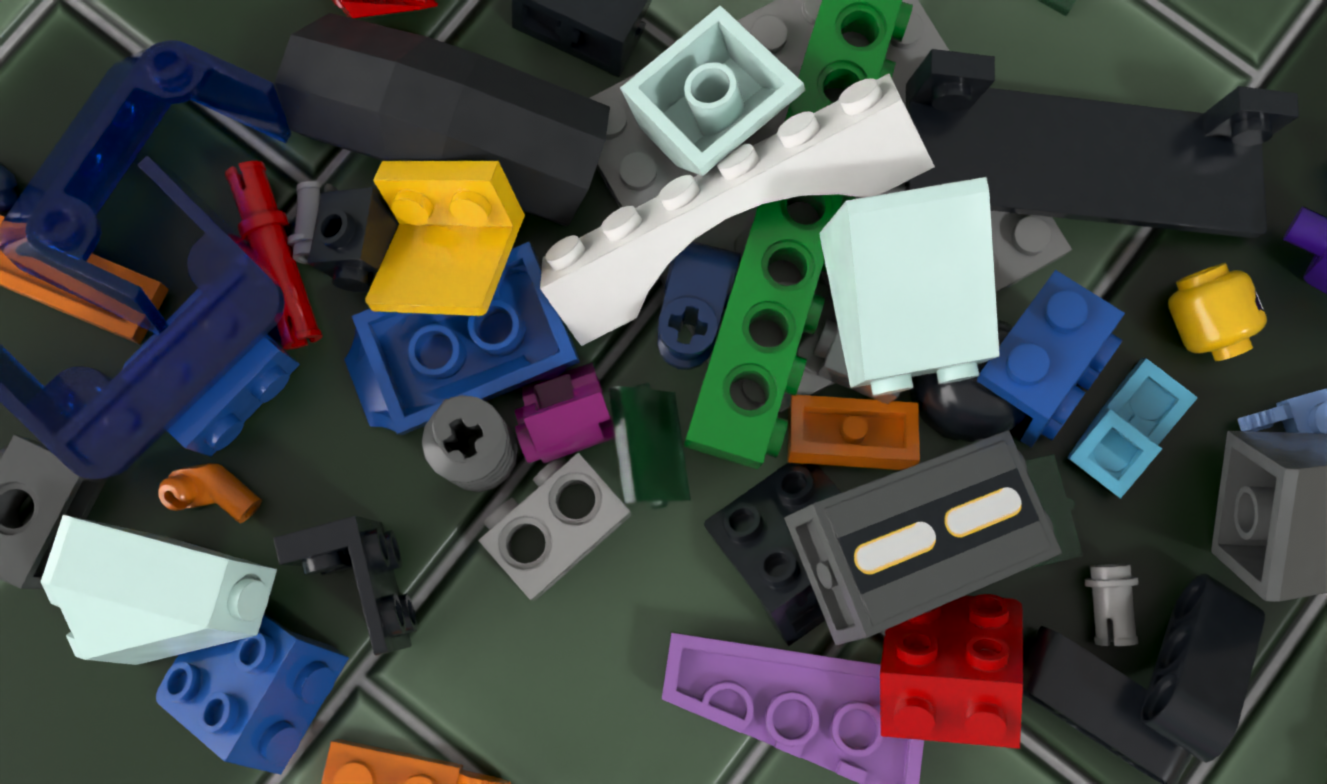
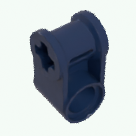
M692 241L670 262L664 290L665 297L659 316L657 341L660 355L668 365L677 369L691 370L700 367L709 359L714 349L723 310L726 309L731 295L741 253ZM684 324L696 327L695 335L691 338L690 344H683L678 341V333L682 331Z

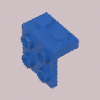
M1057 270L1052 273L999 346V357L989 360L977 378V382L1033 418L1020 440L1030 448L1041 434L1051 441L1054 439L1086 393L1076 385L1088 391L1123 341L1114 335L1113 331L1125 313Z
M206 284L199 287L126 361L122 371L125 379L173 423L166 430L184 448L212 457L216 451L228 446L240 434L244 427V422L263 403L273 399L285 387L290 374L300 364L223 292L213 285Z
M264 612L257 636L179 654L160 684L156 693V700L163 709L224 762L281 775L292 755L298 749L300 741L325 698L331 692L349 657L334 646L288 630Z

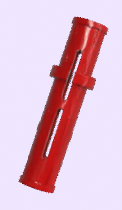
M262 161L239 163L242 174H238L237 168L232 166L225 171L224 175L229 182L242 220L238 224L237 229L240 238L250 244L282 340V348L290 350L307 346L306 338H310V341L315 343L323 335L318 328L297 263L292 258V248L287 245L288 236L286 231L290 228L287 214L278 210L266 174L265 164Z

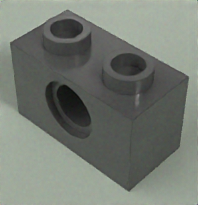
M13 435L9 445L0 450V579L20 589H44L41 579L62 516L68 515L87 519L110 473L44 442ZM28 496H31L34 502V513L30 521L23 526L19 518V509L22 502Z

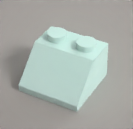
M718 6L620 87L639 128L677 167L701 176L705 175L805 91L804 83L721 6Z

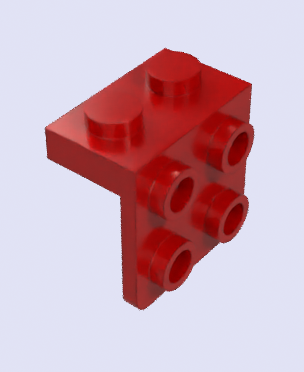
M993 594L965 595L885 630L880 667V724L882 737L1020 749L1023 695L1022 604L1018 600L1002 598Z

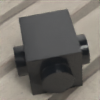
M374 187L321 193L308 264L332 277L333 285L340 289L352 292L369 291L399 226L398 221L380 191Z

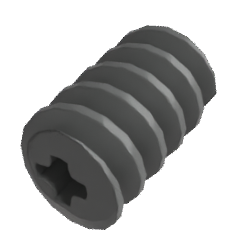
M460 395L445 399L433 413L424 428L422 446L426 461L435 473L464 490L483 492L495 489L509 478L516 466L518 456L516 435L495 408L478 397ZM477 436L479 438L475 442L477 453L468 458L465 455L470 450L467 440Z

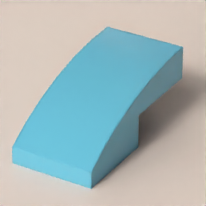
M1141 358L1093 419L1067 458L1121 499L1162 450L1158 446L1198 397L1147 358Z

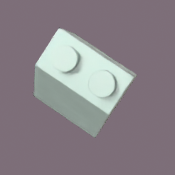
M983 177L845 201L819 235L850 388L871 384L873 396H879L914 388L912 377L936 373L938 384L978 377L977 365L999 357L990 195L987 178Z

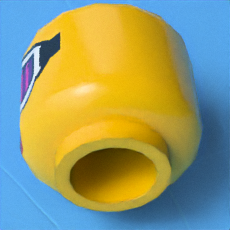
M1221 263L1176 281L1179 290L1169 298L1168 308L1183 345L1188 351L1192 353L1211 352L1215 361H1222L1243 354L1253 348L1250 337L1256 335L1265 327L1267 317L1253 282L1247 273L1241 270L1229 271L1227 264Z

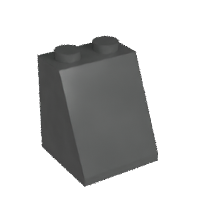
M1227 431L1211 553L1264 601L1280 602L1327 593V434Z

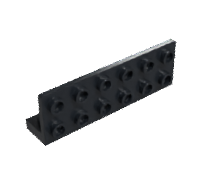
M938 49L930 50L906 83V108L935 167L906 181L905 191L986 177L990 195V211L1258 238L1267 232L1262 143L1269 141L1273 134L1299 117L1298 93L1243 86L1235 88L1205 113L989 88L995 81V56Z

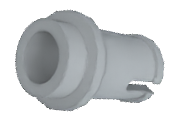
M318 181L301 182L297 185L296 189L298 196L295 232L288 237L287 245L293 250L292 258L303 264H308L321 198V182ZM327 183L324 186V192L338 191L331 184Z
M1101 564L1090 566L1091 578L1085 579V586L1092 587L1096 637H1094L1095 644L1100 646H1109L1110 642H1114L1115 646L1138 644L1132 586L1138 585L1139 581L1138 577L1131 576V565Z

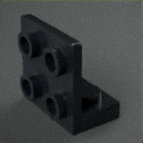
M785 464L708 518L704 523L709 535L758 597L774 628L788 646L825 621L784 517L811 504L842 493L816 464Z
M352 516L273 538L279 565L302 566L304 575L320 573L321 576H326L350 569L354 570L375 656L412 646L409 633L417 631L416 614L409 594H399L394 570L402 567L401 553L394 532L392 530L384 532L382 522Z

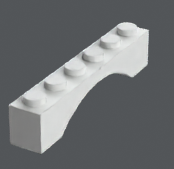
M890 74L877 80L871 78L864 79L848 87L840 95L838 101L815 113L809 111L802 112L789 118L779 127L776 134L753 146L751 144L739 145L705 175L701 176L698 174L695 177L684 175L669 182L657 197L636 208L634 206H625L614 211L603 221L600 227L578 238V236L572 235L561 239L542 258L540 289L579 344L583 346L636 319L649 290L666 266L695 238L725 219L761 204L797 196L840 194L865 198L881 195L935 166Z

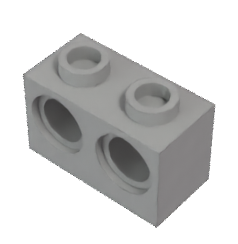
M579 453L569 461L564 457H560L548 463L533 478L538 488L520 504L514 498H510L499 506L484 521L489 531L478 540L524 594L533 601L541 597L631 516V511ZM575 484L585 485L592 489L595 494V504L592 511L580 519H571L564 516L559 506L563 491ZM524 527H537L543 532L545 537L544 552L537 560L531 563H521L513 555L511 549L512 539Z

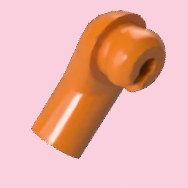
M217 463L175 470L160 483L158 488V497L161 503L169 510L181 511L185 508L190 509L216 503L240 524L248 520L262 503L260 497L225 467Z

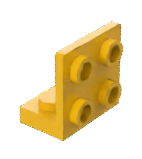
M382 161L373 181L398 221L399 226L365 298L367 305L374 312L482 316L486 314L525 216L499 161Z

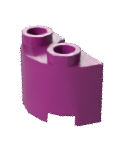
M592 362L563 372L553 379L540 380L522 387V398L525 406L515 409L518 422L515 430L522 452L528 463L539 459L546 463L618 437L612 417L608 413L603 391Z

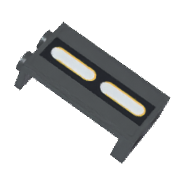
M1009 430L816 502L784 517L835 645L868 638L1062 554L1054 535L1052 521L1046 511L1043 510L1027 473L1025 459L1016 448Z

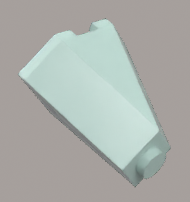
M63 515L41 579V584L50 603L60 607L71 630L66 637L76 657L84 660L138 665L257 636L277 569L167 536Z

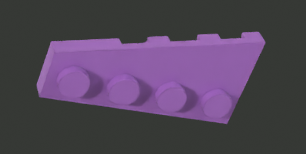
M671 632L662 700L737 732H742L798 758L808 760L859 784H919L924 740L881 736V664Z

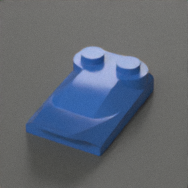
M530 242L511 250L489 309L482 316L374 312L371 309L352 316L356 327L355 336L344 360L370 427H383L396 432L398 435H404L424 427L445 399L464 395L478 397L486 402L537 380L553 379L563 373L566 368L580 363L566 324L540 289L542 266Z

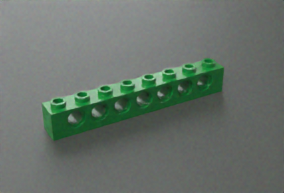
M822 0L798 76L804 83L805 91L790 103L785 121L799 113L808 111L815 113L832 104L824 94V91L827 89L840 88L846 90L861 80L870 78L877 80L887 74H890L892 78L896 62L885 59L891 39L898 42L902 41L913 5L902 2V0ZM847 32L859 33L869 41L870 45L865 47L853 46L844 39L842 34ZM840 194L797 196L758 206L684 447L757 470L763 464L766 455L778 457L788 425V420L777 417L784 393L796 396L807 362V358L797 356L796 352L803 332L814 335L825 302V297L814 294L820 273H827L819 233L845 201L856 199L855 196ZM796 202L807 203L817 211L819 221L809 225L797 223L788 214L787 207ZM775 261H789L799 269L801 281L795 285H781L772 279L768 266ZM758 320L773 321L782 330L783 342L775 347L760 346L752 339L749 326ZM739 380H752L763 389L765 403L756 410H744L733 402L730 396V387Z

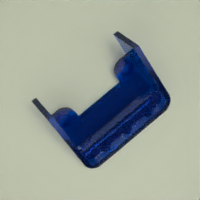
M175 40L159 42L118 61L107 71L0 224L1 251L18 269L163 337L170 326L141 287L86 262L96 248L101 236V226L96 215L171 104L192 100L286 144L292 133L289 130L274 83L194 46Z
M146 156L138 166L205 232L191 248L187 262L188 272L192 281L203 293L113 380L97 369L76 366L63 370L44 387L0 344V402L69 470L87 479L111 478L126 471L277 325L284 312L285 301L281 287L250 247L178 175L149 156Z

